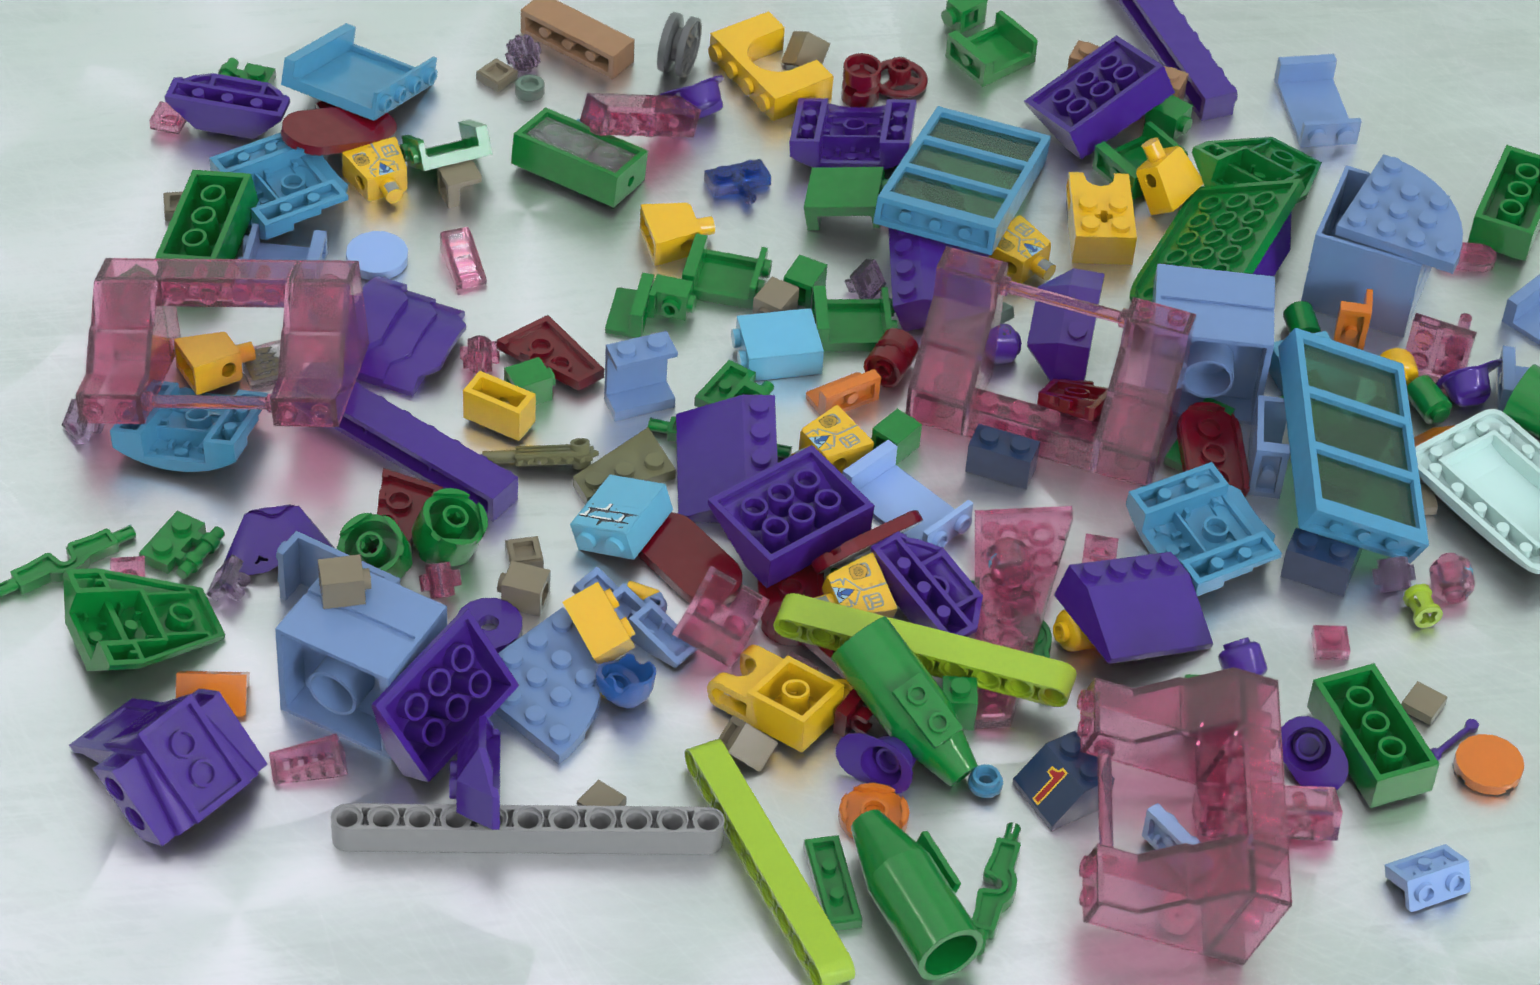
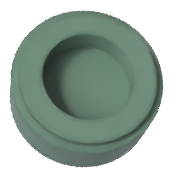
M527 74L516 80L515 94L519 99L536 101L544 96L545 83L541 77Z

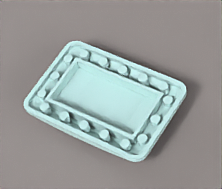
M1487 409L1416 446L1419 477L1467 524L1502 553L1529 572L1540 574V443L1507 414L1497 409Z

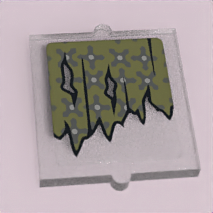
M288 338L254 346L256 359L242 363V374L245 376L251 390L290 381L303 371L299 361V353H295Z

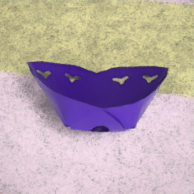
M289 504L250 510L244 514L224 560L223 574L247 576L271 571L278 566V560L276 559L278 547L282 542L288 541L296 531L328 546L335 547L300 506ZM258 556L268 558V561H260L258 564H255ZM236 559H238L239 562L243 564V566L239 567L238 565H235L231 567V564H233L236 561Z

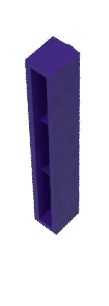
M1117 0L1160 63L1164 66L1189 73L1185 99L1189 104L1193 105L1192 109L1201 121L1233 115L1234 105L1238 99L1236 87L1229 82L1223 69L1217 65L1212 58L1211 52L1202 44L1197 32L1193 31L1185 15L1181 14L1176 7L1174 0Z
M315 360L291 380L292 404L417 478L442 486L443 489L454 488L470 494L469 499L475 504L479 502L484 507L490 521L494 522L518 500V477L510 470L500 467L488 460L484 455L478 454L464 446L460 441L450 438L438 431L434 426L428 425L414 417L410 412L402 410L384 397L376 395L364 388L360 383L340 374L333 367H328Z

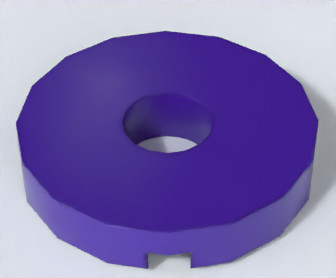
M480 598L470 601L458 612L459 614L463 608H468L480 627L486 624H492L497 627L493 630H482L498 653L522 636V616L518 609L508 601L498 598Z

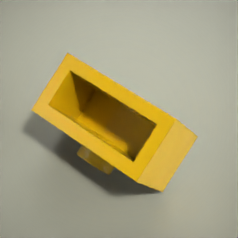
M479 371L463 389V418L520 441L536 421V394Z
M596 582L562 602L597 664L613 661L636 648L630 638L636 633L627 617L625 616L620 619L616 613L615 608L619 607L620 604L610 588L604 591L599 582Z

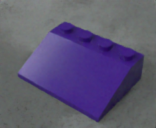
M1116 35L1024 100V102L1067 150L1083 159L1095 151L1096 145L1104 141L1107 142L1109 139L1117 136L1120 131L1133 122L1138 121L1155 106L1162 104L1175 91L1164 65Z
M888 227L893 308L902 330L910 331L994 310L988 254Z
M740 395L676 414L678 514L686 516L694 523H719L707 504L708 499L778 463L775 395Z
M812 445L709 498L707 503L745 567L766 588L811 565L814 559L824 553L830 552L841 546V544L871 530L875 507L866 496Z
M1172 552L1069 565L1054 594L1108 664L1211 649L1213 646V641L1190 574Z
M463 608L371 706L385 749L403 776L429 782L457 753L458 746L479 716H487L489 718L520 685L470 610Z

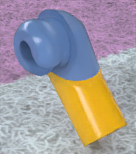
M628 581L627 586L643 602L647 604L650 600H653L666 612L667 602L658 589Z

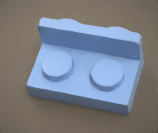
M1159 803L1147 809L1142 837L1188 882L1214 867L1215 860L1205 851L1198 838L1191 836L1179 824L1173 814L1168 813Z
M1446 844L1384 865L1385 877L1405 891L1406 909L1410 912L1471 891L1469 860Z

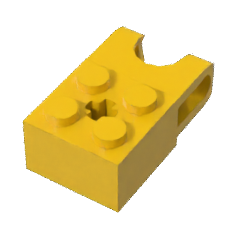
M1068 172L1066 201L1072 263L1132 265L1137 234L1129 174L1114 173L1112 183L1105 186H1097L1086 180L1084 172Z
M757 645L748 646L740 654V671L743 676L721 672L707 684L709 700L717 708L732 716H736L754 728L801 753L834 723L835 710L844 699V684L790 656H786L783 659Z

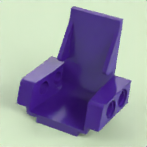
M198 689L193 694L191 693L166 702L131 698L69 744L74 753L84 754L99 763L92 769L137 835L144 841L160 846L165 845L175 836L184 833L191 826L202 821L251 783V780L259 774L258 772L268 765L221 693L207 689Z

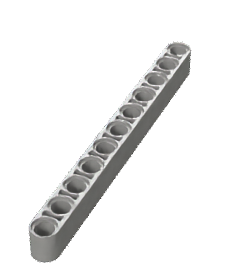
M347 803L335 807L332 811L331 834L334 846L342 851L708 855L716 853L722 847L725 819L719 810L712 807L500 805V830H492L456 813V804Z

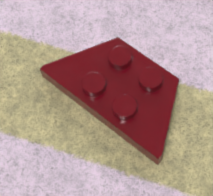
M1053 379L1038 392L1037 405L1044 406L1046 410L1051 412H1063L1088 421H1094L1120 396L1122 383L1111 382V387L1106 388L1094 386L1093 381Z

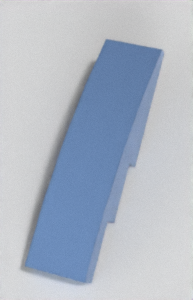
M598 567L574 584L571 590L574 594H577L596 582H599L604 591L610 588L620 604L619 607L615 608L616 613L620 619L626 616L636 633L630 637L633 643L674 668H677L700 647L653 600L646 604L625 583L618 587Z

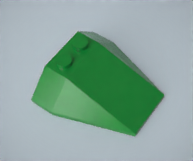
M1274 137L1206 141L1194 146L1191 152L1204 186L1302 179L1305 190L1297 203L1307 198L1322 162Z
M99 568L64 570L65 624L87 671L141 669L219 642L225 638L226 634L201 587Z

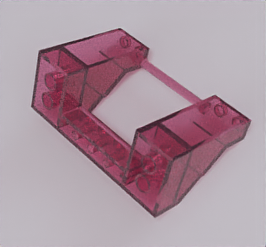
M946 246L936 269L934 294L908 386L905 414L915 418L922 425L972 438L978 423L1040 441L1038 453L1040 458L1142 487L1153 483L1176 424L1197 314L1133 297L1129 309L1123 308L1121 312L1113 308L1010 281L1011 277L1007 276V262ZM1007 293L1118 323V327L1123 328L1120 348L1099 422L1088 421L1047 407L986 391L993 375L1003 298Z
M105 258L94 280L86 372L75 394L80 423L145 424L153 408L267 410L268 413H272L274 426L339 427L369 347L359 261ZM176 306L284 308L279 371L272 393H268L267 397L158 395L175 357L174 339L181 338Z
M1235 667L1187 679L1177 677L1137 688L1126 687L1094 677L1088 688L1080 692L1077 700V709L1080 710L1077 735L1081 737V752L1097 756L1099 843L1096 844L1088 856L1085 855L1082 858L1079 866V876L1082 877L1083 886L1079 897V904L1083 906V922L1243 966L1292 906L1278 680ZM1112 761L1229 794L1227 810L1231 813L1229 837L1194 845L1184 843L1141 854H1134L1114 848Z

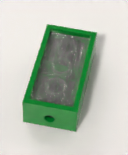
M545 107L514 133L511 164L611 207H615L645 181L648 150Z

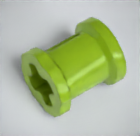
M1427 584L1413 585L1404 592L1403 601L1407 607L1411 608L1414 614L1413 621L1419 628L1431 627L1437 624L1443 616V611L1439 605L1434 603L1431 597L1432 590Z

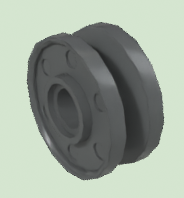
M672 12L669 15L661 34L657 53V68L660 72H670L675 64L677 76L686 78L690 74L700 46L702 33L701 19L691 16L684 26V18L681 13Z

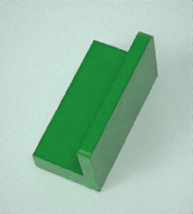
M642 272L637 290L622 287L616 289L605 325L606 334L630 338L642 337L648 318L649 293L654 283L655 274Z

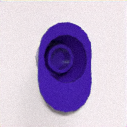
M714 76L691 86L664 92L656 96V100L674 99L683 114L696 119L707 117L723 108L719 84L724 80V76Z
M1496 359L1478 366L1452 371L1438 379L1436 384L1440 389H1445L1451 401L1458 406L1466 407L1483 404L1491 393L1489 373L1500 366L1503 360Z
M1297 716L1288 720L1280 728L1277 736L1279 755L1296 781L1306 791L1315 795H1328L1337 791L1345 783L1349 773L1347 757L1330 730L1320 720L1310 716Z
M849 733L839 740L836 746V757L839 765L847 774L865 783L888 785L895 789L896 794H901L908 790L912 783V768L915 765L916 759L912 757L911 750L902 740L894 736H883L877 739L863 733Z

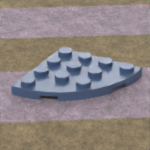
M1383 154L1336 225L1335 232L1337 236L1452 274L1458 265L1463 241L1462 223L1458 211L1445 191L1436 182L1413 166L1402 162L1397 157H1390Z
M563 607L498 653L520 686L494 712L558 764H561L585 739L586 731L592 721L596 719L601 698V692L595 677V672L600 663L597 664L593 659L569 613Z

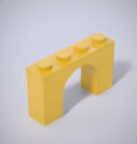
M768 11L710 33L708 53L711 60L725 71L727 77L732 79L741 88L742 92L757 104L759 110L764 112L772 121H776L796 113L799 98L832 99L834 76L818 60L788 71H769L755 65L754 61L783 50L785 27Z

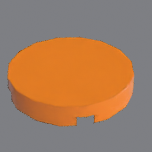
M1478 734L1466 738L1459 744L1453 760L1454 771L1459 777L1460 774L1461 778L1465 780L1464 784L1467 787L1482 794L1500 795L1505 793L1507 789L1512 787L1514 789L1518 786L1524 771V760L1517 747L1508 740L1495 735Z
M879 783L860 784L853 787V791L848 794L846 793L841 799L838 811L840 827L853 839L851 825L854 820L862 813L876 809L884 813L905 832L910 813L908 803L903 796L901 798L895 793V789L888 785Z

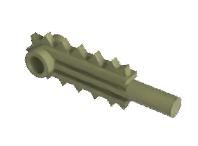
M586 438L573 439L570 444L516 446V450L482 452V455L495 464L515 463V467L572 464V468L576 470L585 469L591 465L593 457L599 456V451L594 450V446H590V441Z

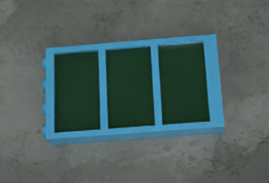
M937 106L878 195L873 223L992 256L1046 163L1051 136Z
M1294 328L1278 346L1299 529L1411 564L1429 546L1404 365Z

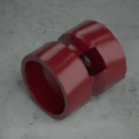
M856 53L845 59L841 98L847 106L859 108L873 107L878 102L882 65L876 57L870 54Z
M899 328L886 330L865 359V372L875 369L881 376L880 386L891 388L897 386L919 354L917 341L908 332Z

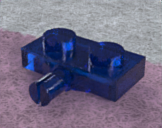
M756 159L705 170L704 181L714 197L739 194L744 199V202L750 205V202L753 204L757 199L752 190L771 185V174L762 160Z

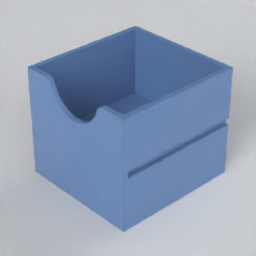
M1346 165L1315 234L1301 301L1310 303L1316 312L1337 318L1341 301L1363 304L1366 289H1373L1372 316L1369 328L1404 338L1432 267L1335 235L1336 225L1370 175L1367 171Z
M1157 264L1149 326L1146 327L1143 342L1141 413L1180 417L1182 412L1187 410L1190 405L1203 402L1205 398H1213L1235 408L1234 416L1240 424L1252 425L1258 395H1264L1274 348V276Z
M370 572L372 588L365 590L366 604L323 609L318 577L308 589V593L301 597L275 628L280 709L386 758L392 759L385 749L371 704L447 626V606Z

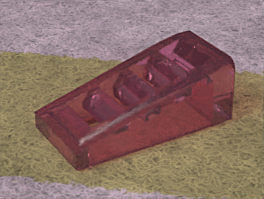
M469 227L441 232L440 251L456 289L460 290L487 284V278ZM475 271V273L460 276L461 273Z
M337 733L269 752L272 778L275 785L348 775L344 747ZM312 758H318V761L313 762ZM303 759L304 765L298 766V760ZM289 761L290 769L284 771L283 762Z

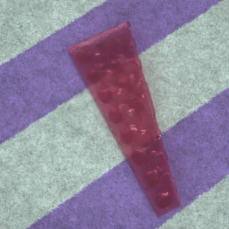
M1072 506L975 510V586L983 595L975 639L1033 654L1073 522ZM995 555L992 558V565L990 564V568H988L989 560L991 561V557ZM978 688L976 729L1011 727L1019 698Z

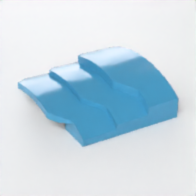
M280 133L209 158L210 171L249 173L252 175L259 201L256 207L251 208L252 218L247 229L251 231L253 223L259 224L260 238L264 240L294 230V223L319 215L322 209L349 200L346 193L349 189L348 184L331 168L323 155H308L304 153L305 149L297 147V150L290 148L282 140Z
M148 379L111 428L112 447L141 463L172 471L202 472L228 466L237 461L248 445L247 436L258 422V415L270 400V393L238 390L236 395L212 393L196 395L193 389L187 387L179 388V384L176 382Z
M1212 462L1128 492L1126 507L1149 553L1172 552L1190 574L1197 596L1223 587L1225 581L1253 571L1254 567L1279 559L1282 556V552L1274 543L1275 534L1257 516L1241 490L1229 485Z

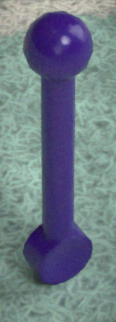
M1468 719L1462 730L1438 748H1431L1430 750L1437 761L1440 760L1444 751L1466 734L1476 733L1479 728L1478 721Z

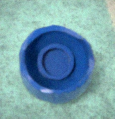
M627 653L617 661H609L598 665L595 672L596 683L602 695L614 705L621 708H634L645 702L651 695L656 677V667L650 661L640 664L634 654Z

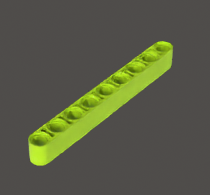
M791 593L784 597L773 627L782 637L836 651L861 629L884 616ZM887 617L931 676L939 678L943 676L977 677L978 688L1051 707H1063L1069 700L1077 673L1074 667L1068 663Z
M716 739L686 749L684 752L685 762L693 780L709 807L715 808L723 814L725 819L724 833L813 985H839L854 979L855 968L850 954L724 743L720 739Z

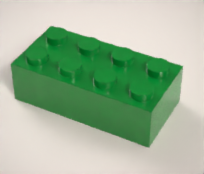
M1506 145L1474 216L1467 243L1507 255L1511 258L1526 261L1540 229V155Z
M192 170L155 256L163 284L211 288L224 287L252 218L251 208L256 207L259 201L251 174Z
M1375 663L1313 680L1307 708L1314 718L1320 720L1330 730L1343 749L1348 760L1349 775L1370 808L1432 791L1440 764Z

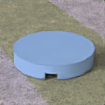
M371 231L362 233L351 240L347 246L346 260L350 271L358 277L367 280L377 276L391 279L402 273L406 268L408 248L405 242L397 235L385 231Z

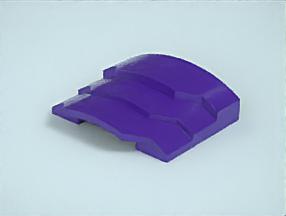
M799 98L789 140L790 157L813 168L884 167L885 170L897 166L912 145L917 100L887 99L886 105L859 108L828 104V98Z
M381 276L374 277L361 288L344 312L324 356L325 365L333 367L344 376L413 397L426 375L441 370L452 348L466 331V324L462 320L465 316V311L436 303L434 298L408 291L407 284Z

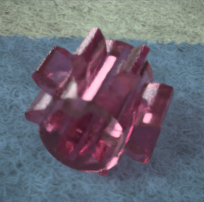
M477 335L467 339V346L460 347V359L463 360L464 369H469L474 374H477L479 371L488 373L492 372V363H500V351L497 350L496 341L491 342L488 337Z
M450 562L425 566L426 574L419 576L421 592L429 591L430 599L456 595L454 587L462 585L460 569L451 570Z

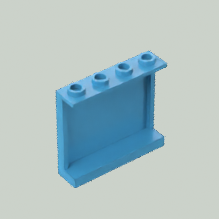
M345 23L285 57L281 85L374 121L432 86L438 74L436 69L437 58L433 56L417 67L408 65L354 44L356 27Z

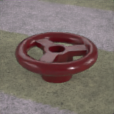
M894 57L881 62V72L888 69L889 80L884 84L879 82L880 94L893 99H909L918 96L926 89L928 77L920 65L905 57ZM911 72L916 73L918 77H912ZM897 86H916L909 90H893Z

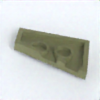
M647 427L574 475L573 487L586 505L609 475L664 483L676 479V469Z

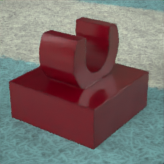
M854 689L850 691L835 710L833 733L841 737L849 734L852 729L857 733L867 734L873 726L869 722L873 717L872 712L867 707H864V702Z

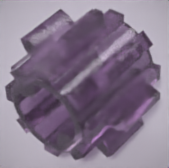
M518 34L506 44L508 51L505 54L507 64H513V67L518 72H531L534 67L537 68L538 63H541L539 54L542 53L540 43H534L532 36L527 34L519 36Z
M1405 556L1377 560L1378 569H1372L1374 585H1380L1381 593L1406 591L1411 587V581L1416 580L1414 564H1408V558Z

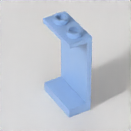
M890 440L885 441L843 470L842 474L875 505L873 518L881 525L909 511H919L924 521L904 533L909 538L920 539L944 548L948 541L958 534L965 533L972 524L973 502L967 500L954 509L896 465L898 446Z

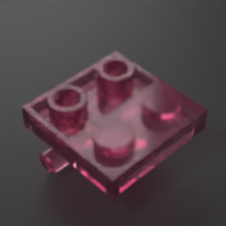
M1416 313L1412 322L1406 350L1413 355L1418 371L1441 378L1452 371L1468 367L1477 332L1470 330L1472 322L1470 314L1462 313L1456 326Z

